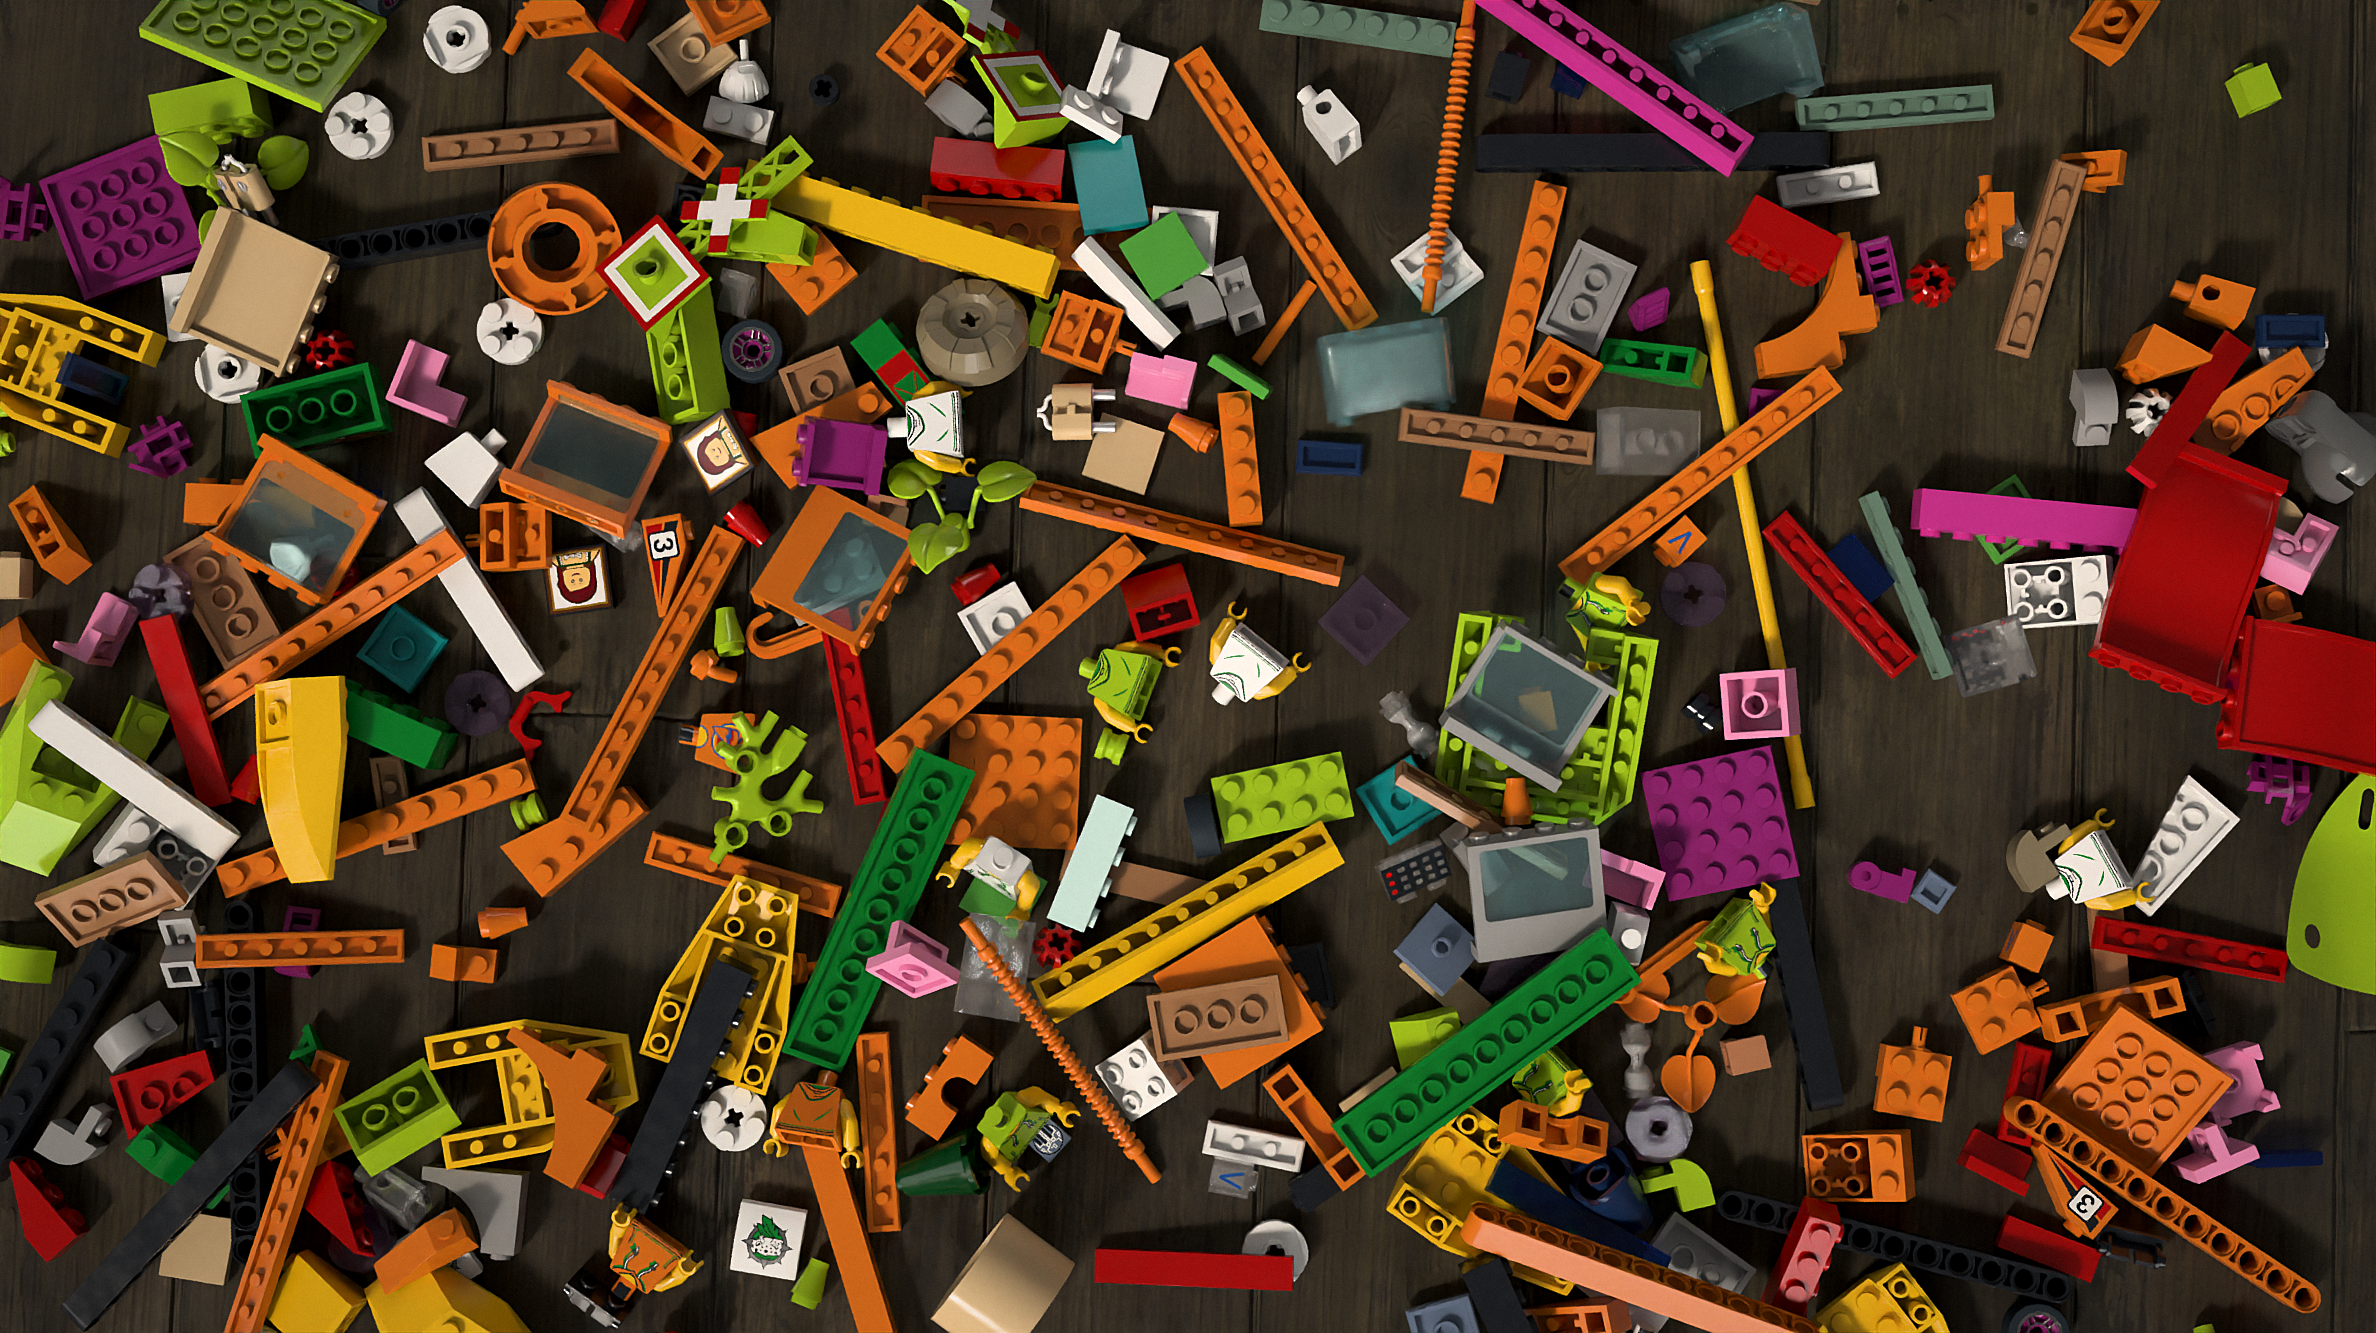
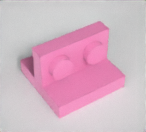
M902 920L891 924L885 952L868 958L865 968L869 973L912 998H917L956 984L960 976L958 969L946 963L949 948Z
M2200 1120L2187 1135L2194 1153L2170 1164L2176 1176L2200 1184L2260 1158L2255 1145L2231 1137L2227 1138L2226 1133L2220 1126L2217 1127V1124Z

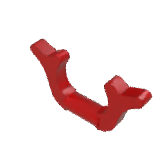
M540 691L529 692L523 697L515 713L510 718V732L522 744L525 758H528L529 762L534 760L535 749L541 747L543 741L527 736L523 731V723L534 705L540 701L550 704L557 713L563 712V703L573 695L571 691L558 695Z

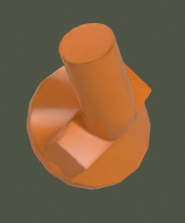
M713 649L699 651L690 661L692 665L690 673L700 680H704L709 676L733 684L737 678V671L716 666L720 658Z
M794 952L792 985L806 983L808 975H812L817 961L807 962L806 954Z

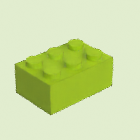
M237 77L148 95L155 133L158 136L179 131H194L211 137L216 144L220 145L232 142L234 137L256 138L263 136L264 131L274 129L267 91Z
M424 1057L333 1110L357 1159L371 1177L462 1124L438 1078L432 1070H429V1065Z

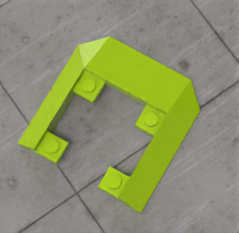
M1490 610L1459 612L1444 710L1500 620L1503 619L1511 623L1514 619L1524 625V617L1491 613ZM1589 627L1584 659L1589 662L1615 665L1613 673L1615 680L1612 684L1618 689L1619 694L1617 697L1610 694L1605 727L1590 725L1558 774L1562 783L1556 793L1445 730L1442 726L1434 774L1442 783L1500 816L1506 778L1526 777V786L1534 813L1531 816V820L1566 824L1568 819L1584 817L1596 826L1632 801L1659 640L1625 629L1620 631ZM1506 634L1497 649L1520 652L1521 641ZM1484 670L1471 690V693L1478 698L1481 696Z

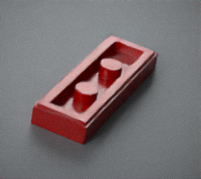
M2016 1042L1996 1130V1139L2027 1147L2031 1146L2032 1137L2012 1125L2005 1118L2003 1107L2005 1102L2013 1096H2023L2039 1103L2042 1098L2052 1050ZM2026 1104L2021 1106L2018 1111L2020 1121L2028 1116L2029 1108Z
M2008 1214L2004 1217L1994 1244L1997 1247L2090 1283L2101 1257V1253L2096 1252L2095 1248Z

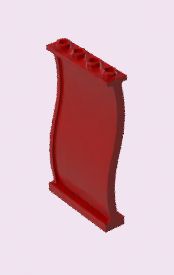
M2188 441L2160 483L2153 490L2146 485L2144 486L2135 519L2104 601L2094 645L2089 649L2087 656L2098 659V663L2108 668L2118 667L2126 670L2135 679L2151 680L2159 683L2160 687L2166 691L2187 694L2191 696L2194 702L2210 705L2225 698L2228 691L2224 690L2234 644L2263 567L2275 527L2282 494L2286 493L2289 480Z
M2249 615L2244 616L2228 667L2224 690L2228 691L2227 696L2219 700L2222 709L2221 718L2215 730V735L2218 739L2217 749H2232L2283 757L2376 777V643L2326 630L2253 618L2254 616Z

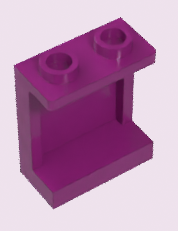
M805 415L804 424H799L797 428L796 443L801 445L799 457L794 456L792 476H796L799 486L806 487L807 484L848 488L863 490L865 495L879 496L888 430L883 425Z

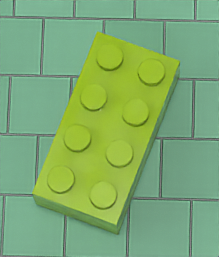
M1341 751L1211 778L1224 844L1306 827L1320 820L1325 823L1354 816Z

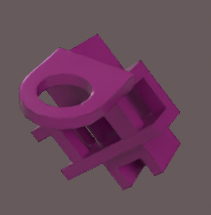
M1 174L0 239L30 242L31 230L47 232L50 210L47 205L35 204L37 189L30 183H25V186H16L10 179ZM12 209H15L14 221H11ZM38 212H41L40 221L37 223Z
M160 415L156 417L158 422L150 427L144 424L139 426L145 439L127 447L129 452L136 454L140 463L136 465L129 463L128 468L167 479L192 466L184 450L194 446L182 422L177 421L170 424L167 418ZM177 432H179V434H180V436H181V438H182V441L180 440V438H179ZM168 436L167 439H165V440H163V441H161V442L158 443L159 440H161V439H163V438H165V437ZM180 462V464H178V465H176V466H174V467H172V468L170 467V466H172V465H174V464Z
M2264 754L2263 762L2251 761L2246 770V775H2250L2247 791L2264 792L2265 804H2270L2272 797L2284 798V812L2281 822L2286 826L2291 825L2306 811L2313 794L2309 790V766L2293 765V759L2284 758V762L2272 761V757L2277 756ZM2273 778L2286 779V783L2273 782Z

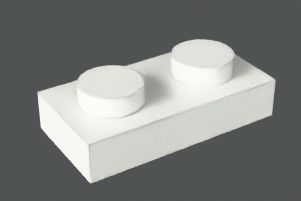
M1070 84L1067 85L1061 94L1059 113L1115 144L1122 134L1123 115L1115 108L1106 106L1092 98L1087 92L1078 90Z
M711 96L703 128L708 131L768 146L776 114L774 111Z

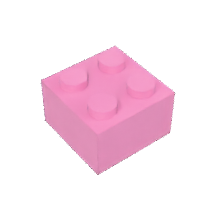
M1796 668L1720 674L1725 740L1784 737L1801 734Z

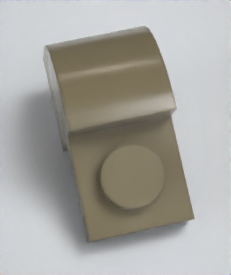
M2049 821L2034 831L2036 836L2033 835L2031 830H2020L2012 837L2007 847L2006 862L2012 877L2022 892L2032 893L2060 875L2045 852L2073 835L2066 823L2053 824L2052 821Z

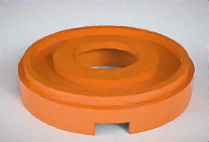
M544 181L531 184L512 194L496 212L489 228L487 241L490 266L504 292L513 300L533 309L534 312L546 315L573 314L591 307L607 294L609 286L596 272L595 268L622 245L618 225L606 205L588 190L561 181ZM547 222L566 224L575 231L579 238L580 251L577 259L571 266L565 269L551 271L542 268L533 260L530 254L529 242L533 232Z

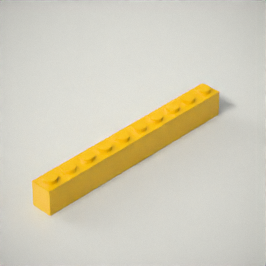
M749 159L744 175L759 162ZM804 170L770 199V209L790 218L812 225L816 224L824 229L984 280L988 279L1006 287L1047 300L1049 299L1061 264L1058 258L1053 255L1054 250L1035 245V248L1032 249L1023 246L1022 240L1009 235H1005L1004 239L992 236L993 231L974 225L972 230L961 226L962 221L944 215L942 220L931 217L932 212L918 206H913L912 210L900 207L901 202L890 197L882 196L881 200L871 198V193L864 189L852 186L851 191L840 188L839 182L827 177H822L821 181L809 178L810 173ZM771 175L762 177L759 181V186H766L770 182Z
M1322 820L1079 954L1071 962L1063 963L1061 968H1055L1036 978L1031 983L1043 1009L1055 1023H1058L1345 862Z

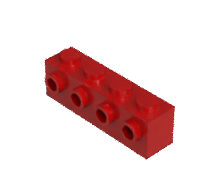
M935 137L930 169L931 187L947 192L964 190L976 195L992 193L1002 194L1007 198L1013 199L1030 197L1042 202L1061 201L1065 171V150L1029 146L997 149L996 145L991 142Z
M1808 1196L1804 1197L1760 1302L1807 1318L1809 1300L1817 1296L1820 1286V1275L1822 1271L1828 1270L1832 1259L1831 1250L1834 1243H1839L1844 1233V1224L1841 1223L1837 1205Z

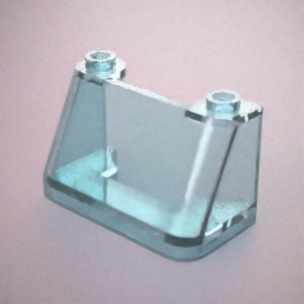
M1790 2L1769 5L1677 38L1668 44L1670 56L1682 88L1726 118H1728L1727 112L1782 92L1795 94L1796 98H1803L1812 95L1815 92L1814 89L1824 86L1808 11Z
M1447 317L1322 336L1316 341L1315 350L1327 424L1335 422L1336 427L1350 426L1355 424V418L1364 414L1420 405L1432 407V411H1445L1452 409L1451 404L1457 402L1451 338Z

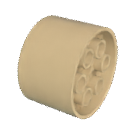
M1006 1213L966 1264L938 1304L930 1319L949 1333H1030L1066 1282L1075 1263L1009 1213Z

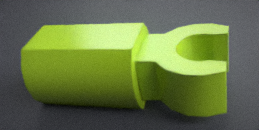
M1055 293L1053 301L1049 304L1043 303L1041 297L1035 296L1037 307L1036 310H1031L1028 319L1030 346L1042 348L1053 318L1050 316V312L1057 308L1060 300L1059 294Z

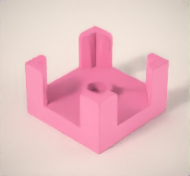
M2241 1041L2201 1054L2230 1073L2234 1079V1082L2204 1115L2202 1120L2217 1124V1127H2223L2232 1124L2229 1118L2253 1110L2269 1112L2281 1108L2276 1093L2265 1089L2255 1061V1059H2264L2258 1043Z

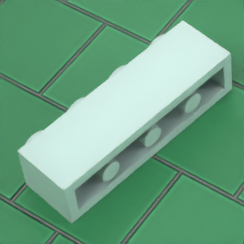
M1097 794L1048 913V919L1083 933L1087 926L1090 928L1094 927L1100 912L1099 909L1094 908L1099 895L1106 897L1113 880L1107 877L1112 865L1119 866L1125 848L1120 847L1124 834L1131 836L1138 819L1132 816L1134 809Z

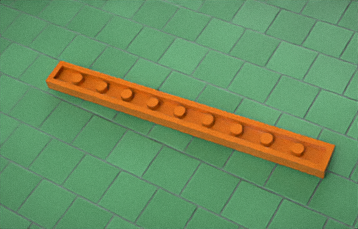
M1198 47L1176 61L1174 67L1350 336L1379 318L1378 314L1203 47Z
M1535 180L1479 417L1513 421L1518 394L1513 391V388L1525 370L1567 187ZM1471 450L1460 497L1493 504L1504 454Z
M1823 364L1559 563L1557 565L1565 577L1570 576L1584 585L1593 572H1604L1842 392L1843 389Z
M1037 480L1031 487L1023 491L1019 507L1034 512L1220 557L1225 560L1252 565L1257 568L1284 573L1289 576L1316 581L1321 584L1338 587L1345 556Z
M716 525L713 526L560 815L561 819L590 833L595 829L746 542L744 538Z
M447 526L329 602L328 605L318 609L200 686L199 689L210 722L255 694L256 684L275 681L464 558L467 554L466 549Z
M1126 534L1121 536L875 748L876 752L898 774L905 768L914 746L926 750L1145 561L1146 557Z
M523 758L339 823L336 860L539 789L529 759ZM275 847L215 867L225 898H231L288 878Z
M316 1051L311 1070L322 1080V1083L297 1109L224 1333H261L350 1061L328 1051Z

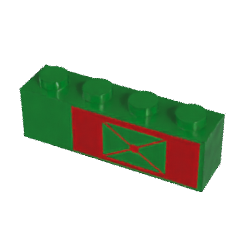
M880 318L850 343L906 411V402L912 400L914 393L931 381L940 380L934 373L927 375L920 365L924 361L913 347L906 350L899 340L904 336L891 321L886 325ZM962 418V426H963V425H965L966 423L964 422V420H963V418Z

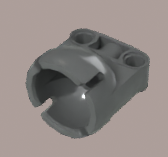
M2309 390L2293 395L2265 425V429L2270 435L2287 444L2301 456L2304 478L2311 490L2323 500L2338 504L2354 493V486L2345 481L2347 478L2358 486H2363L2376 474V416L2362 412H2343L2329 396L2318 390Z

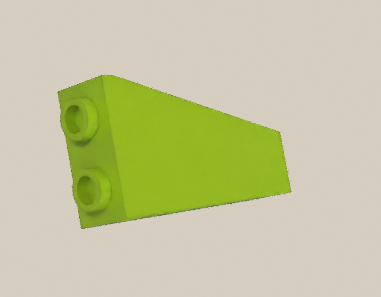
M707 184L701 201H715L719 187L714 184ZM739 197L738 200H746V198ZM770 209L768 221H745L733 231L729 255L710 256L707 254L706 256L812 266L819 235L806 224Z

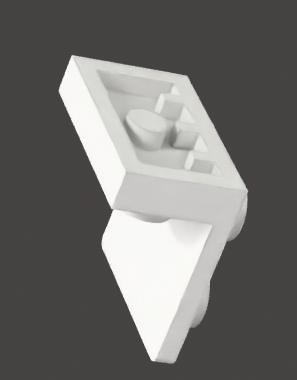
M1108 29L1086 92L1106 106H1111L1126 114L1149 120L1169 66V59L1122 43L1120 33Z
M1152 1028L1132 1044L1095 1067L1097 1073L1130 1121L1138 1119L1174 1097L1194 1080V1077L1181 1059L1157 1062Z

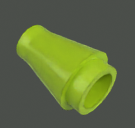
M722 607L716 609L714 649L717 650L718 656L733 657L743 654L746 641L736 617L735 608Z
M811 1257L808 1266L791 1290L793 1295L790 1301L815 1310L817 1304L822 1303L827 1271L830 1264Z

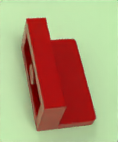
M608 0L596 23V27L627 43L648 0Z
M1973 1128L1956 1163L2024 1197L2030 1187L2029 1184L2023 1182V1179L2033 1161L2032 1156Z

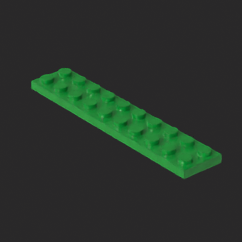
M914 746L789 1023L781 1052L839 1073L842 1072L883 981L865 970L867 960L870 957L885 952L893 922L902 920L907 924L909 923L976 772L973 769Z
M1601 925L1330 1122V1124L1371 1179L1641 983L1642 980Z

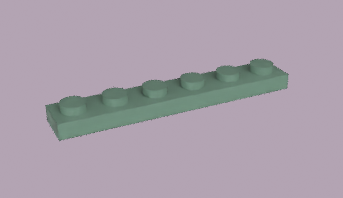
M1263 0L1259 30L1451 58L1456 23L1304 0Z
M1992 85L1797 99L1794 102L1797 132H1835L1991 120L1995 117Z
M1878 491L1859 498L1858 501L1932 679H1942L1954 674L1951 668L1954 666L1953 658L1949 650L1942 647L1938 637L1941 635L1939 624L1934 617L1930 618L1926 608L1928 605L1927 595L1922 587L1918 588L1913 577L1916 574L1914 564L1903 553L1901 548L1903 538L1899 529L1891 524L1888 516L1891 511L1884 496L1880 497Z

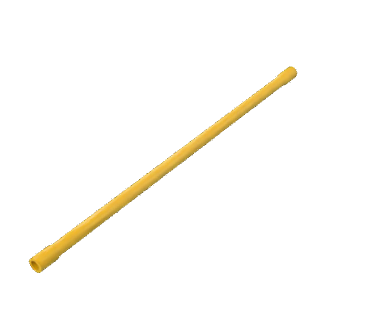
M1702 260L1691 263L1690 270L1694 290L1698 297L1724 436L1727 437L1740 426L1716 308L1709 260ZM1746 463L1733 473L1732 477L1770 670L1787 668ZM1800 734L1784 736L1795 809L1815 806Z

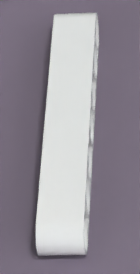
M423 486L394 504L396 512L417 544H420L446 526L462 544L432 496ZM468 551L464 558L437 574L501 674L515 692L520 691L545 674L542 665Z
M51 698L29 722L28 727L38 737L210 858L219 861L241 837V833L231 823L60 701Z

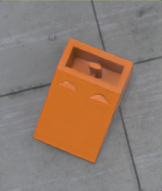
M1874 1129L1802 1135L1808 1197L1824 1202H1907L1916 1196L1910 1129Z

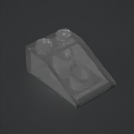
M1624 406L1597 409L1596 475H1677L1700 457L1701 411Z
M970 912V917L989 942L993 941L998 947V955H1004L1002 961L1009 962L1008 969L1015 970L1014 977L1021 978L1019 984H1025L1027 989L1036 923ZM966 934L953 1011L1020 1022L1022 1018L1020 1013L1021 1006H1015V999L1008 997L1010 992L1003 991L1004 984L997 982L998 976H992L993 969L986 968L987 961L982 962L977 956L978 949Z

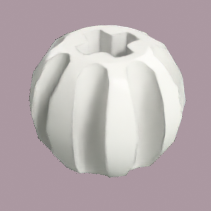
M2156 388L2145 389L2143 394L2136 393L2129 401L2133 408L2126 409V419L2131 418L2133 420V425L2130 428L2138 434L2144 431L2145 436L2148 437L2169 408L2170 400L2173 397L2167 392L2159 394Z

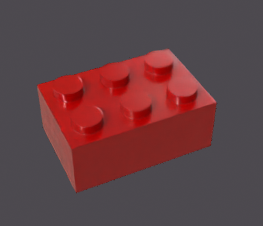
M1757 194L1743 207L1726 240V243L1732 245L1731 249L1735 253L1744 257L1751 255L1761 260V266L1773 272L1780 270L1790 276L1789 280L1801 287H1807V285L1812 287L1827 275L1844 242L1840 237Z

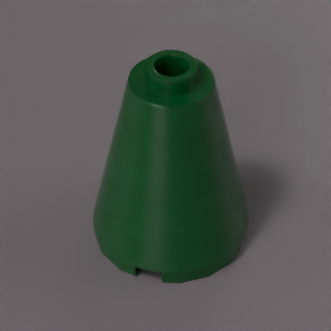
M967 1128L900 1163L898 1171L895 1172V1181L900 1191L903 1190L908 1196L981 1195L987 1193L991 1186V1176L985 1177L984 1167L990 1164L984 1160L980 1153L981 1136L978 1132L972 1133L973 1128Z

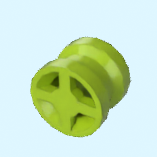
M1104 727L1094 757L1098 759L1108 758L1112 764L1119 766L1130 735L1124 733L1118 735L1113 733L1112 729Z
M537 792L529 794L526 800L510 802L512 816L521 832L530 830L531 825L536 823L542 825L548 822L546 808Z

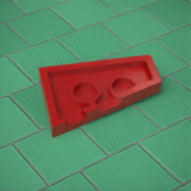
M210 1048L113 1074L109 1077L128 1139L133 1138L146 1125L156 1122L219 1079Z

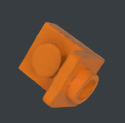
M2272 584L2254 589L2251 600L2257 619L2293 624L2292 621L2303 618L2301 612L2294 613L2287 588L2278 584Z

